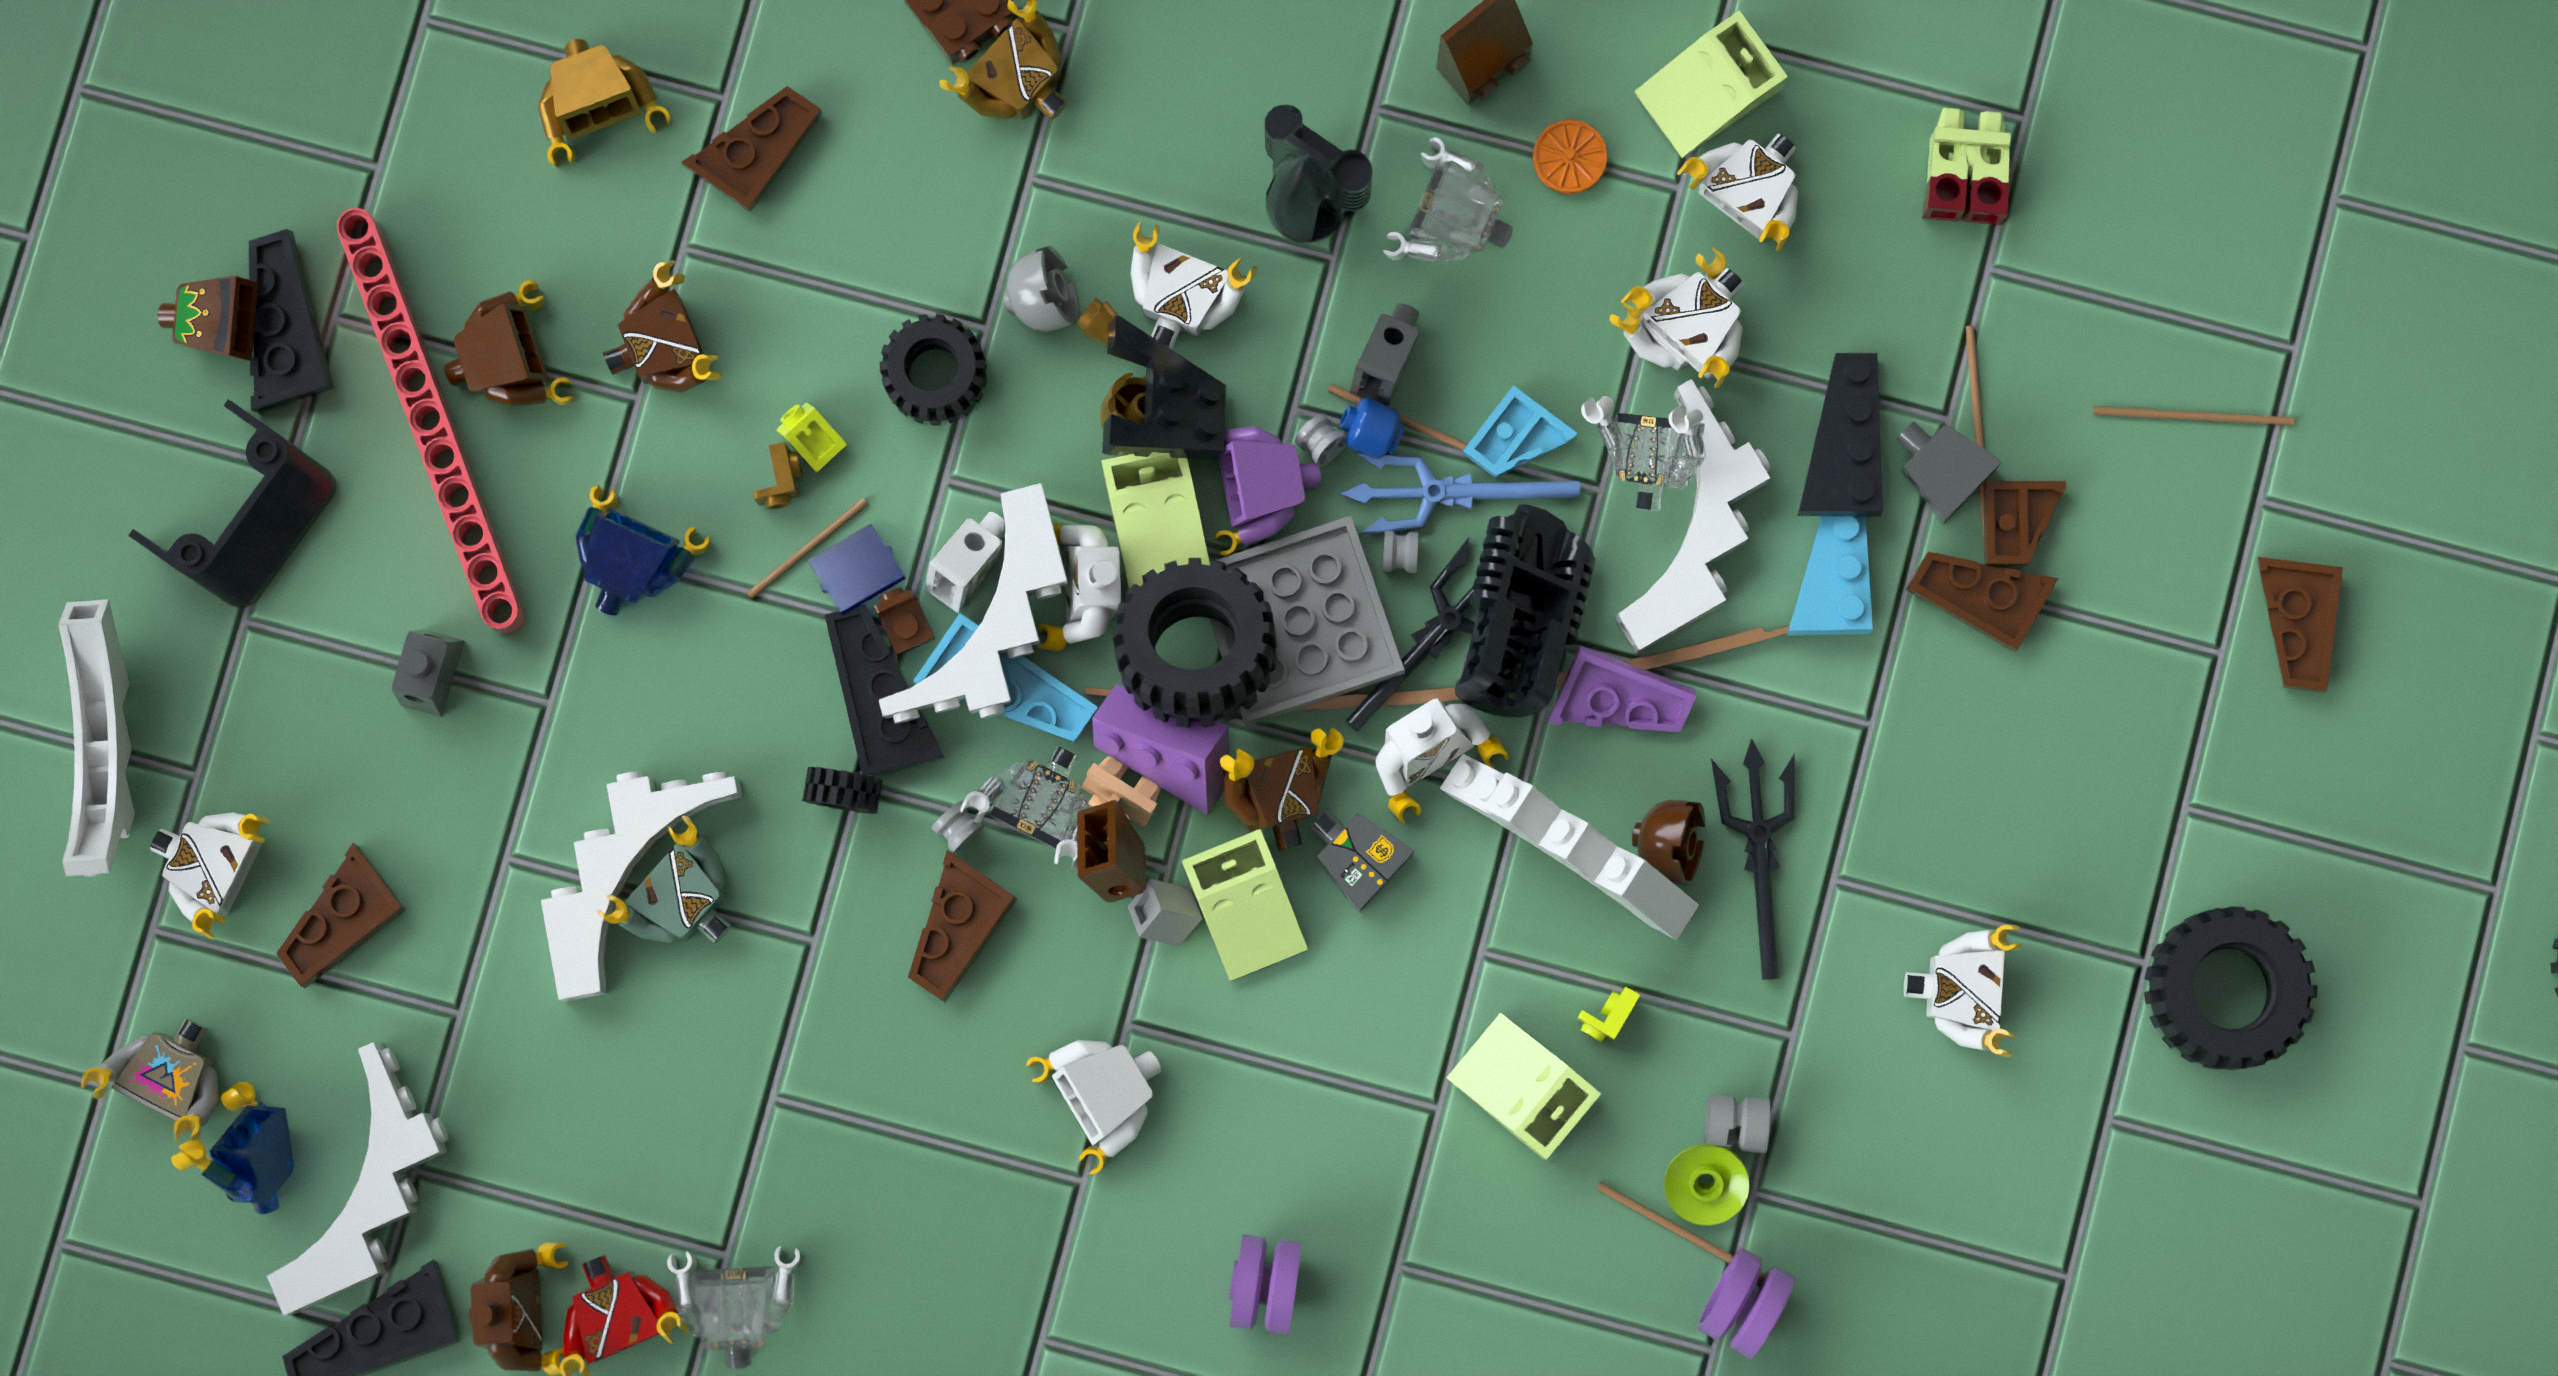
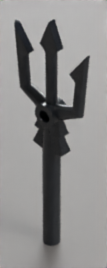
M1469 537L1429 587L1438 616L1424 623L1426 625L1425 628L1411 634L1416 644L1401 659L1405 674L1381 681L1345 720L1353 730L1358 732L1428 655L1438 659L1443 644H1449L1454 630L1473 633L1475 622L1461 616L1470 605L1469 599L1474 591L1473 586L1454 607L1450 606L1442 591L1443 586L1456 569L1466 566Z
M1751 738L1743 765L1749 770L1753 822L1731 816L1726 786L1731 781L1712 759L1711 764L1721 824L1746 835L1748 838L1744 852L1749 854L1743 871L1754 872L1762 980L1779 979L1770 871L1778 869L1780 866L1772 852L1776 850V847L1772 841L1771 834L1794 819L1795 753L1778 778L1784 783V813L1763 821L1759 768L1764 761Z

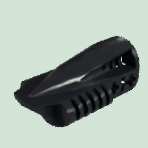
M1288 104L1278 105L1267 113L1265 118V150L1267 155L1273 160V179L1266 192V211L1271 224L1282 236L1299 243H1315L1328 238L1342 225L1351 211L1363 209L1368 204L1372 187L1373 169L1365 154L1360 151L1351 149L1342 151L1304 125L1303 116L1295 106Z
M1520 504L1513 515L1508 517L1495 516L1489 519L1486 530L1487 537L1483 543L1484 550L1481 552L1479 559L1481 564L1477 567V578L1473 583L1474 591L1469 599L1470 604L1478 609L1470 645L1465 656L1461 678L1456 681L1455 695L1466 705L1488 714L1518 718L1538 713L1549 704L1555 690L1565 645L1575 644L1578 639L1577 630L1582 622L1580 616L1584 613V602L1588 596L1587 589L1591 583L1590 575L1593 574L1596 562L1590 546L1579 535L1570 532L1566 528L1564 521L1545 509ZM1515 677L1519 678L1518 684L1514 683ZM1510 692H1516L1515 700L1509 697Z

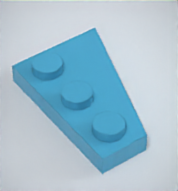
M1821 516L1787 636L1871 634L1873 627L1866 517Z

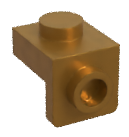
M785 442L768 445L777 486L753 491L756 503L759 506L766 505L768 510L787 507L791 505L790 499L800 497L796 477L803 476L797 452L790 453V449Z

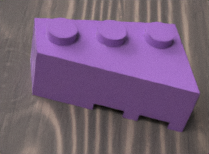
M1114 686L1092 718L1094 747L1207 816L1224 792L1225 776L1220 765V759L1225 755L1230 756L1228 725L1214 720L1215 726L1202 728L1201 721H1191L1190 728L1177 726L1176 719L1172 717L1169 718L1168 722L1160 721L1154 718L1152 707L1146 711L1142 710L1135 703L1134 695L1127 693L1125 687Z

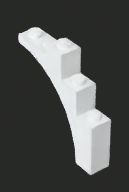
M1692 379L1678 386L1674 393L1678 405H1685L1686 414L1693 409H1698L1703 414L1702 421L1696 425L1700 453L1695 456L1697 488L1692 519L1681 549L1665 574L1645 595L1618 613L1615 618L1636 655L1725 603L1726 598L1723 594L1727 592V587L1716 570L1710 572L1707 566L1735 551L1747 542L1748 537L1745 533L1749 531L1748 524L1738 509L1732 511L1729 506L1763 487L1770 479L1767 472L1771 470V467L1764 453L1759 448L1754 451L1749 442L1736 450L1733 449L1732 444L1735 443V438L1724 421L1717 422L1710 410L1714 407V403L1709 393L1702 385L1697 388Z
M1042 483L1000 494L1005 520L1004 562L997 591L982 623L963 649L939 671L909 689L879 699L884 718L893 717L895 724L919 718L918 710L934 707L936 713L945 712L960 707L959 700L966 698L969 711L972 714L979 712L982 719L1005 713L1004 705L1012 703L1000 654L1008 653L1009 659H1014L1034 653L1032 646L1041 644L1028 595L1036 593L1038 600L1061 594L1060 587L1069 585Z
M109 599L67 602L59 622L70 684L75 751L72 817L68 842L62 862L66 876L83 875L92 877L109 873L120 838H128L135 816L125 775L132 745L122 709L129 687V680Z
M1462 754L1440 787L1450 797L1485 815L1547 853L1609 895L1647 925L1675 940L1678 939L1699 906L1698 903L1647 861L1616 846L1590 823L1562 810L1534 786L1508 773L1504 775Z
M641 771L619 774L616 776L617 782L606 784L615 834L610 835L609 829H599L584 833L585 840L574 842L582 892L577 893L576 886L552 890V898L541 900L558 1000L567 1002L607 994L604 960L610 923L598 915V910L606 915L612 914L616 903L606 896L612 894L618 897L635 866L651 847L669 832V826L673 829L680 822L684 821L681 816L691 817L710 806L742 797L739 779L735 776L728 777L727 771L703 775L702 783L687 785L684 779L662 783V790L656 791L655 782L649 776L642 777Z
M372 1042L358 1049L368 1079L371 1105L369 1147L359 1181L344 1210L323 1237L299 1258L267 1276L283 1316L296 1314L386 1273L387 1271L383 1264L388 1261L386 1251L379 1238L373 1239L371 1233L417 1213L414 1202L418 1201L416 1190L409 1178L403 1179L401 1173L447 1153L444 1142H447L449 1139L443 1123L439 1118L433 1119L430 1113H421L413 1116L412 1110L416 1109L414 1098L407 1086L401 1088L395 1074L396 1071L400 1070L399 1063L393 1050L390 1047L384 1048L383 1043Z

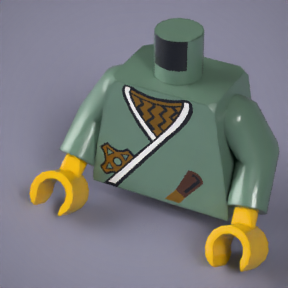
M683 815L681 817L688 825L686 832L677 834L671 826L668 827V831L676 845L625 902L615 895H607V898L616 903V909L609 915L598 910V915L609 923H618L622 928L644 940L669 944L678 938L687 941L699 930L716 944L731 928V924L715 911L726 898L725 894L721 891L726 880L718 853L701 834L697 833L692 820L688 816Z

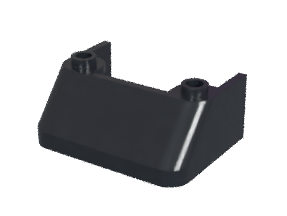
M228 399L223 406L256 429V432L247 443L245 453L248 463L264 475V477L215 544L199 534L189 533L179 537L167 551L134 529H132L128 536L227 604L236 608H246L253 605L260 598L333 498L336 491V480L327 468Z

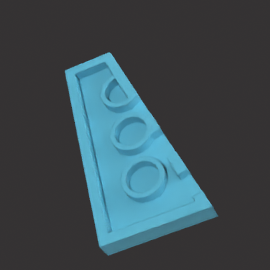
M960 613L917 674L913 683L918 684L939 671L963 649L979 626ZM1008 653L1000 654L1012 703L1004 705L1005 713L999 715L1076 743L1099 708L1024 656L1009 659ZM966 698L960 699L961 701L967 703Z

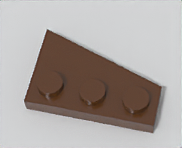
M1927 552L1905 590L2016 652L2058 578L2044 575L2037 576L2023 573L2020 570L2003 569L1979 564L1977 561Z
M2257 557L2283 688L2326 693L2343 567Z
M352 843L345 853L346 858L334 876L331 874L322 888L324 890L309 911L304 912L276 953L297 983L303 988H307L406 910L355 843Z
M948 850L943 861L944 869L939 885L935 887L931 900L933 904L926 927L922 930L908 978L944 1003L1017 900L1014 895Z

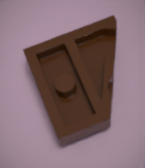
M1985 481L1983 483L1985 565L2027 566L2030 563L2038 547V542L2052 518L2051 515L2066 489V481Z

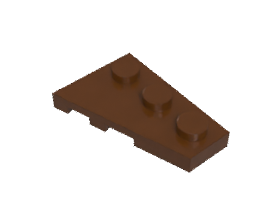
M786 86L747 114L746 119L728 132H722L712 140L710 145L696 155H690L681 163L692 173L751 212L821 116L822 111L819 107Z

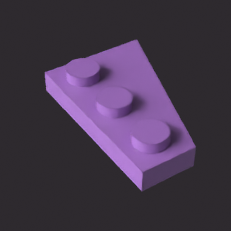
M1580 645L1547 717L1548 724L1563 725V722L1585 723L1586 726L1601 727L1602 724L1628 726L1629 729L1681 732L1697 697V692L1695 689Z

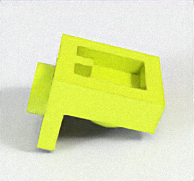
M808 403L802 406L798 404L790 408L780 419L782 425L776 430L815 472H818L847 445L822 415Z
M1625 987L1621 994L1612 991L1600 1012L1607 1016L1604 1023L1582 1010L1576 1019L1583 1023L1580 1031L1600 1043L1603 1042L1605 1037L1613 1041L1640 995L1628 987Z

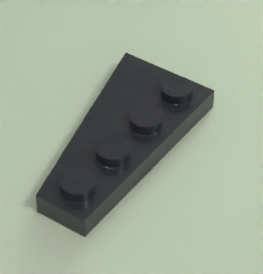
M284 229L250 240L249 280L258 282L253 358L250 361V375L254 377V396H251V411L258 413L334 388L293 231Z

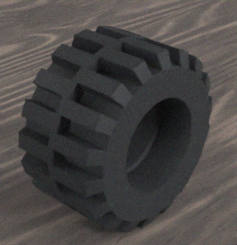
M927 314L918 315L919 321L911 323L910 319L901 323L903 326L902 330L897 332L894 329L889 335L891 341L889 345L884 344L881 351L883 361H880L881 380L892 403L906 417L909 415L915 422L921 424L924 421H930L932 426L941 425L943 420L953 423L958 421L956 416L961 413L968 415L973 410L971 405L975 401L979 403L983 396L982 388L986 387L987 384L986 360L975 335L969 328L966 330L962 322L954 318L952 321H949L945 315L936 314L935 318H928ZM931 349L946 350L952 353L958 362V372L954 380L947 387L937 391L919 389L912 383L909 374L913 361L921 353Z

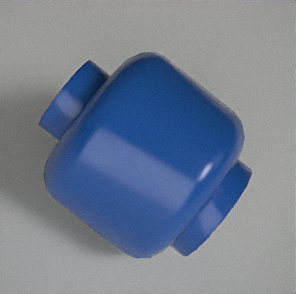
M1363 398L1355 407L1350 405L1346 407L1341 417L1339 428L1345 430L1344 434L1347 436L1345 445L1347 447L1379 459L1387 452L1392 454L1396 450L1404 432V423L1400 422V415L1396 409L1373 399Z

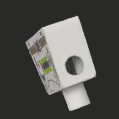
M988 512L980 524L973 519H966L929 563L925 590L956 613H959L999 559L1002 547L1000 538L1005 533V520L994 512Z

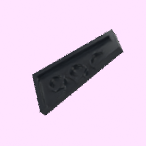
M1836 353L1797 516L1881 517L1883 499L1877 353Z
M866 605L824 614L862 774L875 776L944 759L945 756L921 710H918L919 718L895 724L893 717L888 719L883 717L879 699L909 689Z
M434 1259L420 1267L421 1270L409 1278L401 1279L387 1288V1292L368 1304L364 1303L350 1312L351 1315L332 1327L328 1326L283 1355L282 1358L287 1376H365L459 1343V1335L437 1261Z

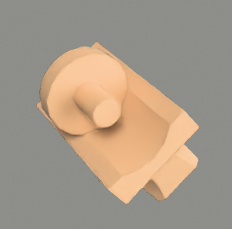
M1107 756L1099 765L1093 763L1087 771V777L1081 786L1082 789L1093 795L1088 804L1093 807L1116 800L1128 819L1145 828L1157 806L1155 802L1161 787L1142 776L1136 786L1132 788L1121 780L1128 767L1111 756Z

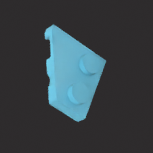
M1513 385L1463 450L1462 454L1497 478L1573 441L1577 432Z

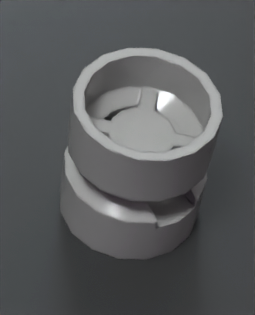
M1709 1094L1705 1113L1704 1144L1721 1146L1729 1150L1733 1145H1738L1742 1152L1766 1153L1770 1130V1100L1745 1097L1741 1103H1737L1734 1096Z

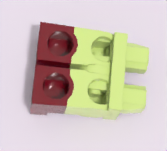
M1943 108L1937 127L1930 137L1928 174L1922 219L1959 222L1964 214V222L2001 225L2008 215L2009 146L2011 133H2005L2003 113L1981 112L1978 117V130L1963 129V110Z

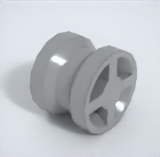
M1319 414L1310 419L1300 429L1295 438V443L1302 450H1309L1312 453L1311 459L1319 467L1332 462L1346 447L1345 439L1347 436L1341 430H1334L1331 427L1332 421L1325 414Z
M1384 531L1383 572L1391 573L1395 569H1404L1409 574H1416L1418 532H1409L1407 535L1402 536L1396 535L1393 531Z
M962 800L949 808L931 827L937 835H943L948 840V847L953 853L958 852L968 844L985 826L982 822H974L975 819L967 813L968 807L965 808L964 812L960 811L963 804Z

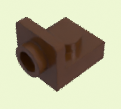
M902 587L890 590L879 597L881 603L873 606L897 657L935 640L912 589L905 592Z

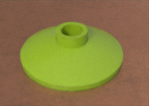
M1698 1144L1684 1149L1670 1162L1664 1176V1192L1670 1207L1684 1220L1698 1225H1716L1731 1219L1742 1209L1749 1194V1176L1743 1162L1729 1149L1716 1145ZM1702 1174H1710L1714 1177V1180L1709 1184H1702L1698 1178Z

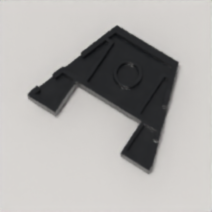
M1116 315L1108 326L1107 354L1146 367L1144 425L1111 414L1104 422L1102 453L1117 455L1120 451H1133L1135 456L1149 457L1152 452L1169 453L1170 458L1217 460L1224 452L1226 385L1135 325Z

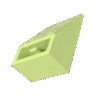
M1739 10L1704 34L1635 90L1634 93L1680 157L1684 158L1781 91L1788 76Z
M1152 452L1149 457L1129 454L1101 460L1129 589L1133 584L1141 587L1144 574L1152 569L1158 574L1165 570V563L1174 560L1180 566L1189 564L1188 558H1201L1202 564L1210 565L1187 458H1170L1169 453Z
M1261 829L1182 860L1230 981L1308 950Z
M1501 1013L1446 1077L1543 1160L1549 1158L1601 1095L1598 1090Z

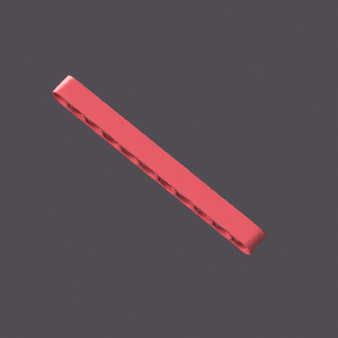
M360 208L348 209L338 218L337 232L480 616L484 623L501 634L514 633L524 623V608L383 231L378 222L365 210ZM362 222L368 223V232L364 237L360 239L351 238V231L355 225ZM375 260L382 261L383 267L381 272L375 277H366L365 270L367 265ZM388 298H395L397 300L396 309L389 315H380L379 308L381 303ZM401 336H410L411 345L409 349L404 353H394L395 341ZM415 374H425L426 381L422 389L415 392L408 391L407 385L410 378ZM430 412H439L440 420L438 425L432 430H423L422 420L425 415ZM444 450H452L454 452L452 464L447 468H437V456ZM460 488L468 489L469 497L466 503L460 507H452L450 499L453 492ZM472 527H482L483 537L481 541L473 546L466 545V532ZM487 565H496L498 571L496 579L490 584H481L479 574L482 568ZM509 603L512 606L511 617L504 623H496L493 617L494 610L500 604Z

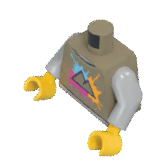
M185 1018L175 1038L153 1032L151 1035H142L118 1049L99 1068L94 1067L85 1071L82 1077L81 1088H84L92 1081L100 1083V1086L94 1091L93 1098L101 1099L106 1094L108 1082H114L111 1087L112 1089L175 1121L174 1136L176 1141L179 1140L180 1135L185 1131H192L190 1140L201 1141L200 1127L206 1125L219 1103L218 1074L213 1069L215 1060L197 1051L208 1028Z

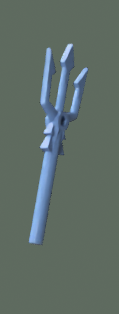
M1357 453L1380 470L1385 465L1415 467L1423 487L1370 488L1366 483H1363L1340 493V495L1362 504H1366L1370 499L1423 498L1416 519L1387 522L1381 517L1359 534L1366 535L1384 533V531L1394 532L1422 529L1437 504L1452 508L1454 503L1471 510L1472 500L1580 497V481L1472 483L1470 473L1453 480L1452 476H1449L1439 481L1434 478L1422 457L1385 454L1383 457L1376 459L1363 453Z

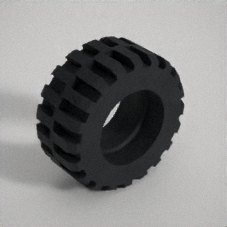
M1188 558L1189 564L1178 566L1176 560L1165 563V570L1158 574L1152 569L1142 576L1143 585L1141 587L1137 584H1133L1125 593L1127 603L1119 604L1115 614L1117 624L1113 626V643L1122 683L1127 693L1134 695L1135 703L1142 710L1146 711L1152 707L1154 718L1163 722H1168L1170 717L1175 718L1179 727L1190 728L1191 721H1201L1202 728L1215 726L1214 719L1223 716L1225 721L1228 722L1238 717L1237 709L1243 706L1249 710L1258 701L1256 691H1266L1271 682L1270 672L1274 671L1276 667L1277 641L1270 604L1264 601L1263 591L1256 583L1251 582L1248 585L1247 574L1237 568H1234L1230 573L1226 570V563L1212 560L1211 565H1204L1201 558ZM1191 617L1215 619L1231 629L1235 635V643L1224 658L1211 666L1201 669L1175 667L1164 661L1157 654L1155 647L1163 632L1174 623Z
M2239 906L2215 908L2184 919V922L2172 927L2165 934L2166 939L2162 943L2157 944L2151 956L2154 958L2152 966L2146 968L2144 979L2149 981V991L2144 992L2145 1004H2151L2154 1014L2149 1018L2154 1028L2160 1027L2165 1036L2162 1040L2170 1048L2176 1047L2181 1051L2182 1058L2191 1063H2201L2203 1067L2214 1070L2253 1068L2264 1065L2269 1060L2278 1059L2287 1053L2286 1048L2291 1044H2296L2304 1035L2301 1029L2304 1023L2311 1022L2315 1011L2309 1008L2311 999L2317 998V985H2311L2310 974L2315 973L2312 960H2305L2302 951L2306 947L2300 938L2293 939L2288 934L2290 928L2281 920L2276 922L2270 920L2268 913L2260 910L2249 911L2245 910V907ZM2219 949H2236L2249 955L2260 967L2266 981L2267 995L2261 1014L2255 1021L2242 1028L2228 1029L2214 1025L2202 1014L2195 1001L2193 979L2196 968L2203 958Z

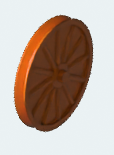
M1567 119L1549 125L1537 138L1533 150V165L1539 179L1550 189L1564 194H1576L1590 189L1602 177L1607 164V148L1602 136L1591 125L1579 120Z

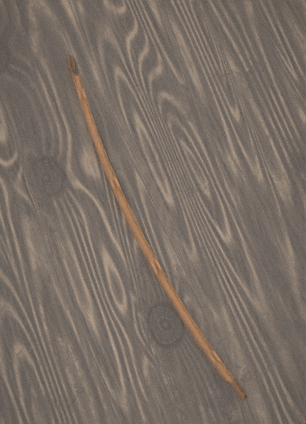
M1790 625L1770 630L1767 633L1763 627H1758L1703 643L1624 660L1623 662L1643 670L1652 669L1788 633ZM1568 671L1559 672L1555 687L1562 686ZM1514 679V683L1518 684L1519 679ZM1085 687V694L1108 696L1112 689ZM1455 687L1394 692L1382 706L1428 703L1436 698L1441 702L1460 699L1455 695ZM1369 694L1338 695L1296 710L1357 708Z

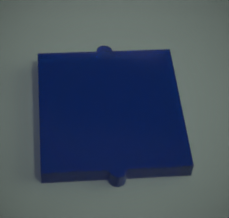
M871 524L808 560L822 583L820 585L822 592L830 595L842 616L906 579L892 557L893 550L891 546L884 545Z

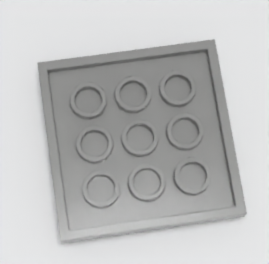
M1352 516L1217 559V561L1226 563V570L1231 573L1234 568H1237L1247 574L1248 585L1253 582L1263 591L1264 601L1269 602L1273 613L1277 641L1276 667L1274 671L1270 672L1271 682L1266 691H1256L1258 701L1249 710L1243 706L1239 707L1245 726L1405 674ZM1209 618L1221 656L1224 658L1235 643V635L1225 624Z

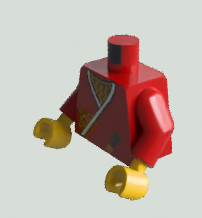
M603 1255L582 1264L591 1288L574 1295L573 1304L567 1309L563 1332L564 1360L561 1362L559 1370L562 1376H571L576 1370H580L581 1376H590V1371L584 1362L585 1358L588 1364L595 1363L659 1334L669 1343H673L670 1333L674 1327L679 1326L685 1334L690 1329L679 1316L667 1289L648 1276L636 1275L633 1271L614 1278L607 1258Z

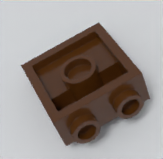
M904 0L905 4L951 65H954L959 60L964 63L974 58L982 50L981 44L992 36L999 38L1013 21L1018 18L1016 14L1009 10L1007 6L1009 0Z

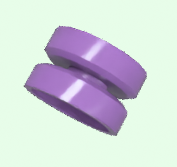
M1242 1234L1239 1260H1234L1229 1299L1233 1300L1229 1327L1251 1330L1256 1324L1258 1306L1263 1304L1267 1305L1264 1324L1267 1332L1289 1335L1302 1242L1281 1239L1275 1246L1273 1265L1264 1264L1267 1249L1265 1238Z
M1740 1248L1713 1290L1699 1319L1697 1329L1718 1340L1724 1337L1734 1322L1737 1321L1730 1337V1348L1752 1359L1779 1321L1793 1289L1796 1277L1778 1267H1773L1763 1275L1756 1286L1755 1284L1762 1270V1258L1744 1248Z

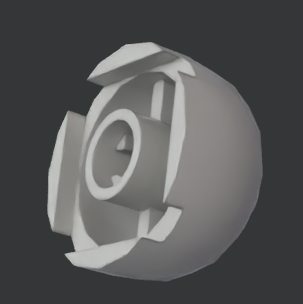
M1046 246L1020 257L1009 271L1007 291L1003 293L1004 303L1008 312L1011 315H1016L1023 324L1035 331L1048 332L1075 324L1073 321L1078 320L1080 316L1079 299L1074 281L1066 285L1061 271L1068 267L1053 247Z

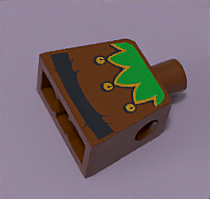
M227 276L180 284L176 291V302L160 305L157 313L158 323L162 328H173L172 339L176 344L245 361H252L258 282L237 276Z

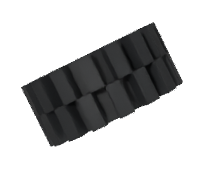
M808 767L802 801L832 809L877 814L883 780L844 770Z

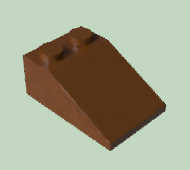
M1484 0L1440 36L1436 69L1467 105L1476 98L1480 102L1486 100L1499 88L1497 81L1508 72L1512 76L1518 74L1531 61L1528 56L1531 54L1533 42L1516 1Z

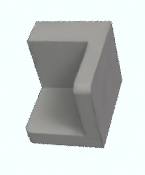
M1149 879L1146 882L1145 891L1136 895L1127 906L1139 938L1177 946L1184 942L1202 919L1190 888L1154 879Z

